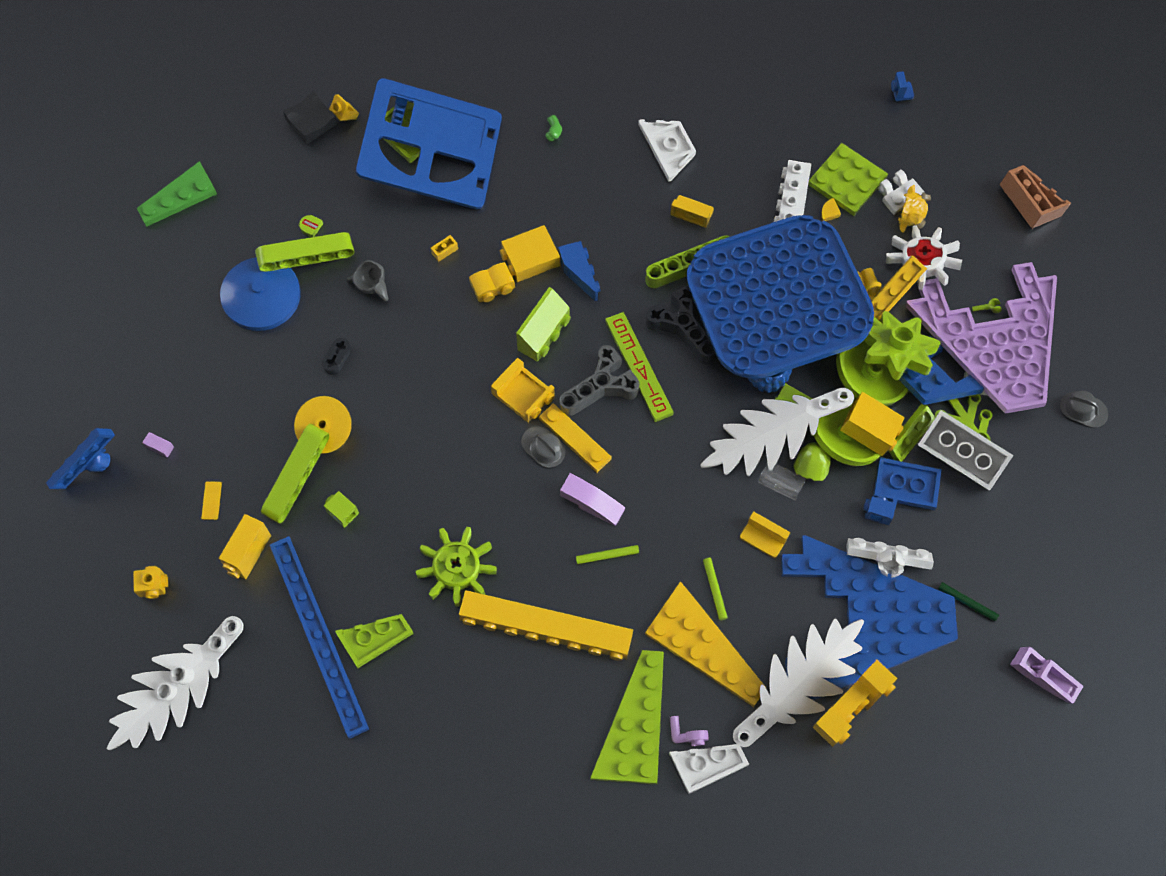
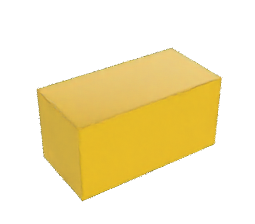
M449 235L431 247V254L439 262L458 250V243Z

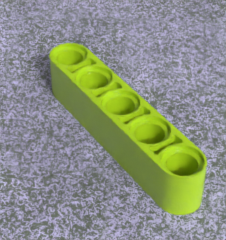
M342 232L263 245L255 250L259 269L267 272L348 258L354 254V248L350 234Z
M721 236L649 265L645 278L647 286L655 289L686 277L688 266L691 264L686 261H692L694 255L704 246L730 236Z
M309 424L305 428L264 502L261 514L279 524L285 520L329 440V433L313 424Z

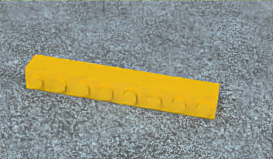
M465 590L459 611L460 620L463 621V624L469 626L478 624L483 625L484 629L496 631V629L504 630L505 634L517 636V634L525 635L526 639L538 641V639L546 640L547 644L553 646L563 644L575 651H580V649L589 650L588 653L596 656L606 654L610 655L609 658L617 661L627 659L633 635V629Z

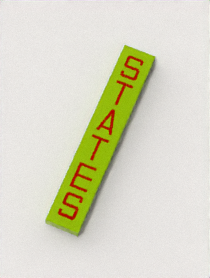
M624 312L606 318L605 322L628 369L639 380V391L654 422L672 416L674 412Z

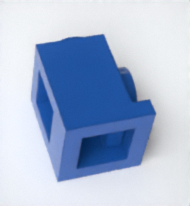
M872 496L871 499L866 498L863 510L866 511L864 518L889 525L894 516L897 500L893 499L890 502L880 496Z

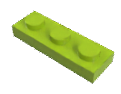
M921 404L903 426L904 428L900 435L895 438L897 444L891 452L889 451L894 460L902 462L935 420L928 405Z

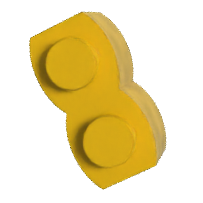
M505 262L469 276L470 284L479 302H490L495 296L507 295L515 288V282Z

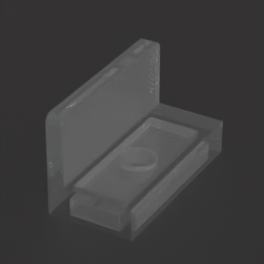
M767 464L760 475L758 483L796 501L806 479L775 464L772 471H769Z

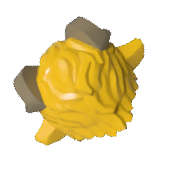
M912 185L908 188L907 193L903 195L906 197L903 205L901 218H898L900 230L903 233L907 226L917 225L918 229L924 227L926 223L924 218L928 211V204L926 202L931 201V195H927L925 192H922L921 195L915 193V185Z

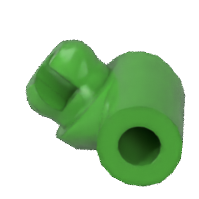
M555 115L548 118L551 128L546 133V138L551 142L554 139H558L562 133V127Z

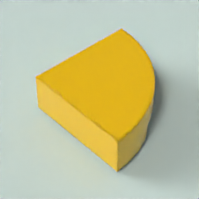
M834 198L824 204L821 212L822 222L823 220L829 221L841 216Z

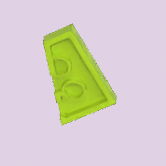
M402 614L376 620V622L365 625H356L350 629L335 631L357 668H360L414 634Z

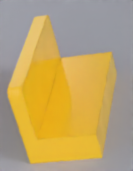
M678 195L677 200H673L670 215L706 228L714 207Z
M753 511L740 535V539L775 559L787 541L790 532Z

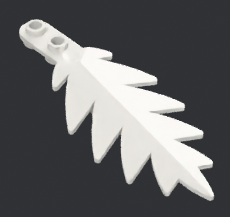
M839 388L811 400L803 396L793 395L792 399L796 403L763 399L762 404L773 414L754 410H741L740 414L753 426L724 424L723 429L734 439L710 442V446L715 452L701 463V468L723 464L724 475H728L744 455L746 475L750 476L756 468L765 447L768 470L772 471L780 457L786 438L790 459H794L803 443L808 424L810 433L814 436L819 418L849 407L853 403L854 395L847 388ZM841 395H844V396H846L847 398H846V399H842L840 396H841ZM821 403H827L828 406H822Z
M230 616L222 622L203 645L184 644L183 647L193 654L173 653L152 657L153 662L171 671H153L132 675V679L154 690L134 691L117 697L118 700L137 709L124 712L109 720L110 723L116 725L119 729L110 740L107 750L115 749L129 739L132 747L137 748L142 742L149 725H151L155 739L160 741L168 723L170 708L177 727H182L188 709L190 691L196 707L201 708L208 688L209 671L213 678L218 677V659L242 633V620L238 617ZM233 624H235L234 631L231 630ZM219 640H221V645L218 648L217 643Z
M833 619L826 635L825 644L815 625L811 624L806 642V659L795 637L791 636L787 655L788 677L777 654H773L769 679L770 694L764 685L760 686L762 705L734 729V742L741 747H748L776 722L784 724L796 723V720L788 714H812L824 711V706L807 696H833L843 693L841 688L824 678L842 677L856 672L854 668L838 659L851 656L862 650V647L853 640L861 630L864 621L862 619L857 620L842 629L837 619ZM759 718L765 720L763 725L756 723ZM742 733H747L748 738L742 740L740 738V735Z

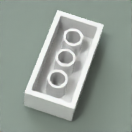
M942 410L918 444L988 490H991L1014 456Z

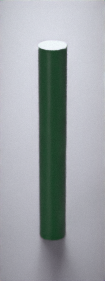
M943 582L939 585L938 590L953 596L959 602L994 622L998 619L999 614Z

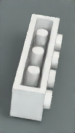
M788 160L787 167H783L781 178H784V183H780L778 193L782 197L781 200H777L776 211H779V216H775L774 222L792 216L803 215L811 163Z

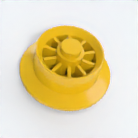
M319 396L308 400L301 406L295 417L294 430L298 440L309 424H313L330 434L329 440L321 454L339 449L346 442L351 431V417L347 408L339 400L332 397Z

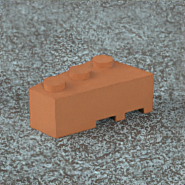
M1022 165L1008 171L999 184L1032 229L1061 217L1071 203L1068 200L1063 201L1056 195V190L1047 188L1041 183V178Z

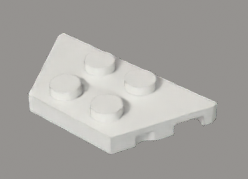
M644 119L639 120L638 125L668 182L672 181L696 155V150L680 121L666 122L664 120H656V123L645 122Z

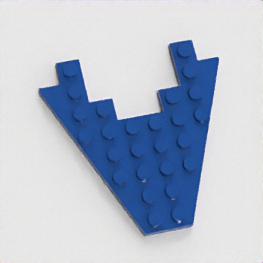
M803 535L801 538L802 554H782L781 556L782 577H824L825 598L847 599L848 625L860 619L864 621L861 630L853 640L862 647V650L851 656L838 659L854 668L856 672L842 677L824 678L841 689L855 684L876 660L887 669H890L958 639L955 598L951 595L903 575L891 577V574H888V576H884L880 572L878 565L857 556L847 555V552L806 535ZM786 658V659H785V663H786V675H787V677H788L787 658ZM809 696V698L812 699V700H817V699H819V698L824 697V696H819V697Z

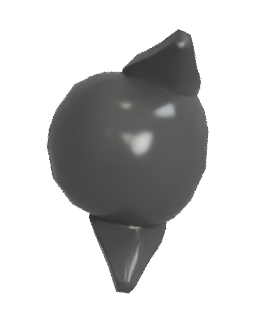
M366 260L346 279V282L353 281L356 288L367 294L377 293L384 301L388 300L386 284L384 282V269L377 262Z

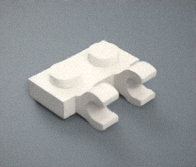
M903 170L896 172V176L893 178V181L899 188L893 190L891 183L887 179L880 183L881 186L878 187L880 193L885 196L882 202L893 215L903 209L906 197L903 195L907 193L910 186L915 185V193L921 195L924 192L914 179L907 180Z

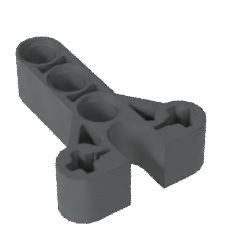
M602 346L598 351V364L595 373L560 396V410L570 417L603 396L623 397L626 400H633L639 394V380L631 370L618 377L612 376L611 373L621 368L622 358L612 346ZM599 381H604V382H606L607 384H606V385H599V384H597V383H598ZM589 392L590 394L588 396H583L580 393ZM571 402L573 403V405L567 407L564 405V403Z

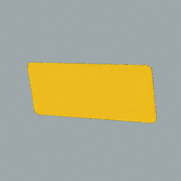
M205 482L201 519H218L222 482Z

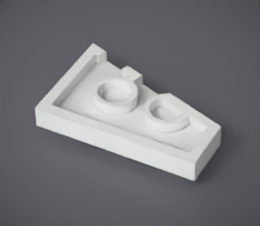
M739 744L669 752L688 794L749 765Z

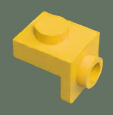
M339 94L334 96L329 110L340 121L358 118L359 112L352 105L346 102Z

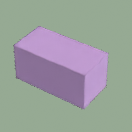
M150 432L142 442L146 448L168 458L174 448L171 442Z

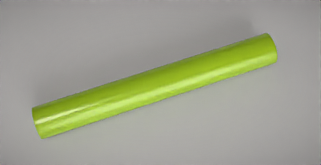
M634 545L576 556L577 564L637 554L639 553V547Z
M705 558L703 562L719 620H726L728 617L711 558Z

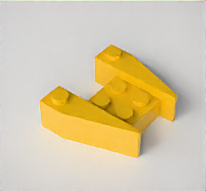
M876 660L835 705L819 719L813 728L832 747L837 743L842 745L850 736L848 731L852 726L849 723L855 718L852 713L858 715L863 708L868 711L883 694L887 697L896 688L893 683L898 678Z

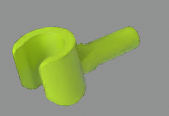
M996 298L991 299L988 304L972 307L973 311L991 309L993 313H1000L1002 311L1000 306H995L1001 304Z

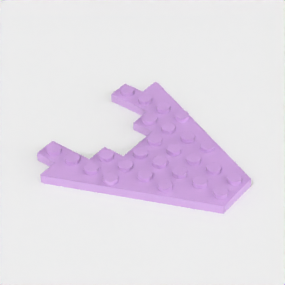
M1032 262L1013 265L1011 270L1022 298L1006 302L1005 306L1010 318L977 324L973 320L969 307L949 310L937 278L926 280L923 290L919 289L922 298L908 300L906 308L915 317L922 320L921 324L935 339L940 341L942 347L969 375L984 387L985 393L1005 414L1044 407L1047 403L1057 276L1038 278Z

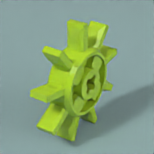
M466 527L460 542H450L445 529H439L440 539L444 545L438 551L425 545L420 546V552L432 558L433 563L431 567L416 570L417 578L436 577L438 582L429 592V597L432 600L439 596L443 588L453 590L454 604L456 607H460L462 589L470 586L475 593L485 595L483 587L476 581L479 573L488 575L497 573L496 566L483 565L479 562V557L492 549L489 541L476 549L468 545L471 539L470 527ZM458 563H460V567H452L453 564L458 565Z

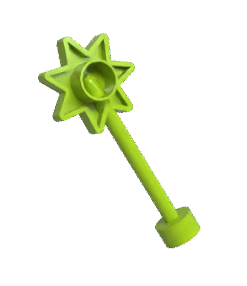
M884 311L880 321L874 317L871 331L864 340V342L871 346L867 351L864 361L867 364H884L888 367L894 380H899L907 368L920 374L928 375L933 366L928 356L937 352L940 341L920 334L922 322L920 318L915 317L901 323L891 313Z

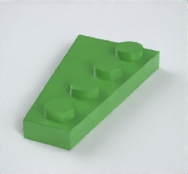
M199 161L140 205L137 210L147 227L216 195L217 192Z

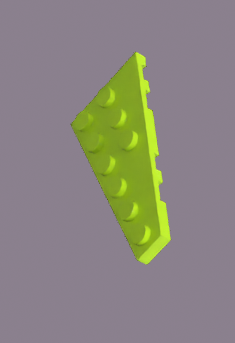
M642 650L590 780L657 784L664 652Z

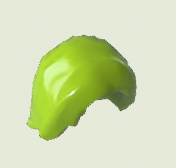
M817 442L808 443L801 448L794 461L795 473L806 479L823 481L829 473L831 456Z

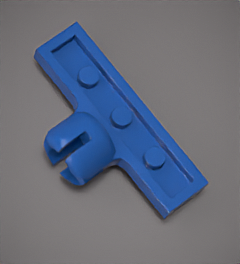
M101 428L92 430L86 440L77 446L75 452L65 459L63 465L53 472L51 478L46 482L49 489H66L85 470L89 472L104 471L111 461L109 453H104L106 451L104 447L115 436L113 431Z

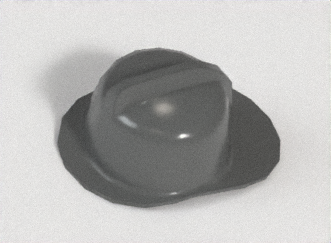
M1087 391L1069 392L1061 399L1060 408L1062 413L1073 421L1096 428L1101 427L1108 420V410L1105 404Z
M539 426L531 427L522 435V448L541 466L547 468L556 467L564 460L566 453L564 445L546 428Z

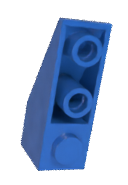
M581 241L558 247L563 272L594 301H597L600 286L598 281H594L593 276L595 272L593 265L587 261L589 259L587 248H583Z

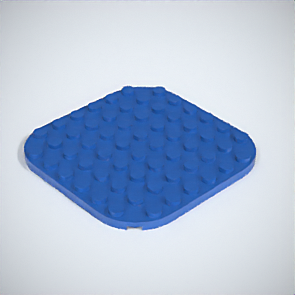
M798 215L788 217L710 243L694 255V259L688 266V287L715 353L721 364L738 376L751 379L765 378L847 351L864 341L871 331L874 319L873 304L839 233L828 222L813 219V216Z

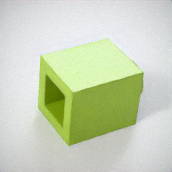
M339 491L335 495H330L325 501L324 508L326 512L344 528L359 514L357 507Z

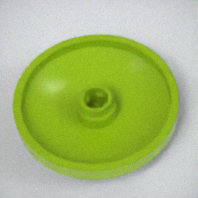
M862 341L856 347L838 353L836 365L839 377L845 388L851 390L855 398L864 392L885 406H890L903 398L908 392V389L899 380L892 378L888 367L884 364L865 363V356L871 348L866 342Z
M841 395V396H840L842 399H846V398H847V397L844 396V395ZM821 403L822 406H828L827 403ZM852 404L847 408L819 418L814 437L820 447L835 460L847 465L864 466L873 463L881 456L840 431Z

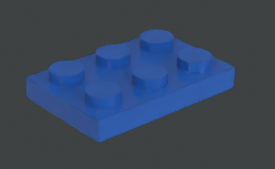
M880 457L873 497H884L890 502L896 499L897 503L935 510L937 508L942 469Z

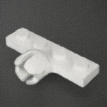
M848 538L846 545L847 555L876 560L879 570L884 576H888V574H891V577L899 576L903 573V566L905 565L932 570L934 563L932 553L924 549L912 550L902 545H897L896 547L889 546L883 542L872 543L861 538Z

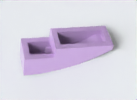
M571 473L560 490L561 497L579 505L580 509L614 526L617 525L625 510V507L612 497Z
M1020 647L1010 664L1032 682L1069 704L1074 703L1083 688L1078 681L1055 662L1044 659L1031 647Z

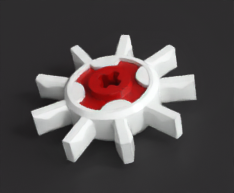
M917 225L912 228L913 239L909 242L896 235L892 237V245L902 250L903 253H887L886 264L902 263L903 265L913 255L927 268L917 281L918 289L923 290L926 278L935 276L945 286L948 284L949 276L943 271V268L961 269L962 260L947 257V254L959 251L960 243L955 241L943 245L939 241L942 233V228L940 227L936 229L932 237H921Z

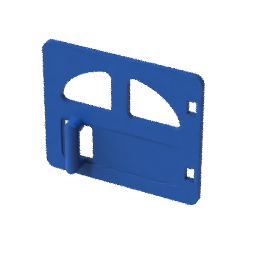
M380 79L376 85L356 167V174L358 177L472 209H481L485 203L502 116L493 109L392 80ZM390 97H395L396 102L391 123L386 122L385 116ZM409 101L414 106L409 126L404 127L402 122L406 105ZM488 130L494 131L493 139L486 137ZM384 138L419 148L420 155L416 173L413 176H409L393 166L382 153L378 142L379 139ZM435 153L470 162L474 165V170L469 175L456 181L437 183L429 179ZM477 180L484 181L482 189L476 187Z

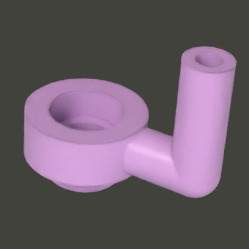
M679 716L670 717L671 736L674 743L691 742V746L705 745L704 741L709 740L707 730L689 731L680 734Z

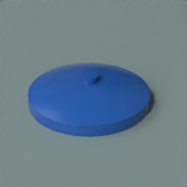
M256 257L245 260L233 267L224 278L220 289L221 304L228 318L239 327L253 331L273 329L286 322L296 311L301 296L298 279L291 268L264 272L259 269Z

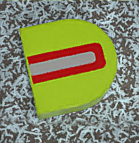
M312 215L304 216L299 223L302 233L309 237H315L323 225L321 219Z

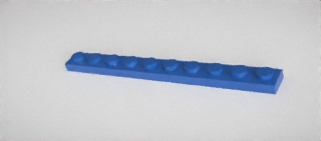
M288 536L269 544L348 738L350 739L370 730L291 538Z

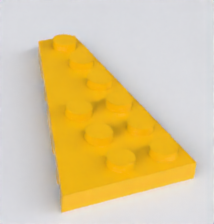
M680 581L645 632V635L754 707L760 699V686L764 684Z

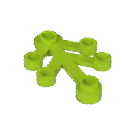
M979 394L968 397L969 407L967 412L957 398L948 400L958 416L948 415L990 440L986 432L988 423L992 418V412L988 409L982 410L978 416L981 421L979 429L974 424L977 406L981 401ZM971 398H976L977 402L972 401ZM937 410V411L935 412V414H934V417H935V418L937 417V415L939 414V412H940L941 410ZM982 414L988 415V418H984Z

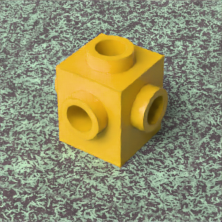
M148 566L145 567V570L133 571L134 592L139 597L154 599L158 598L159 595L165 594V587H168V576L160 568Z

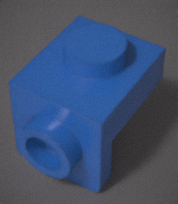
M896 72L894 80L891 81V89L894 92L895 101L913 99L914 93L911 82H906L904 72Z

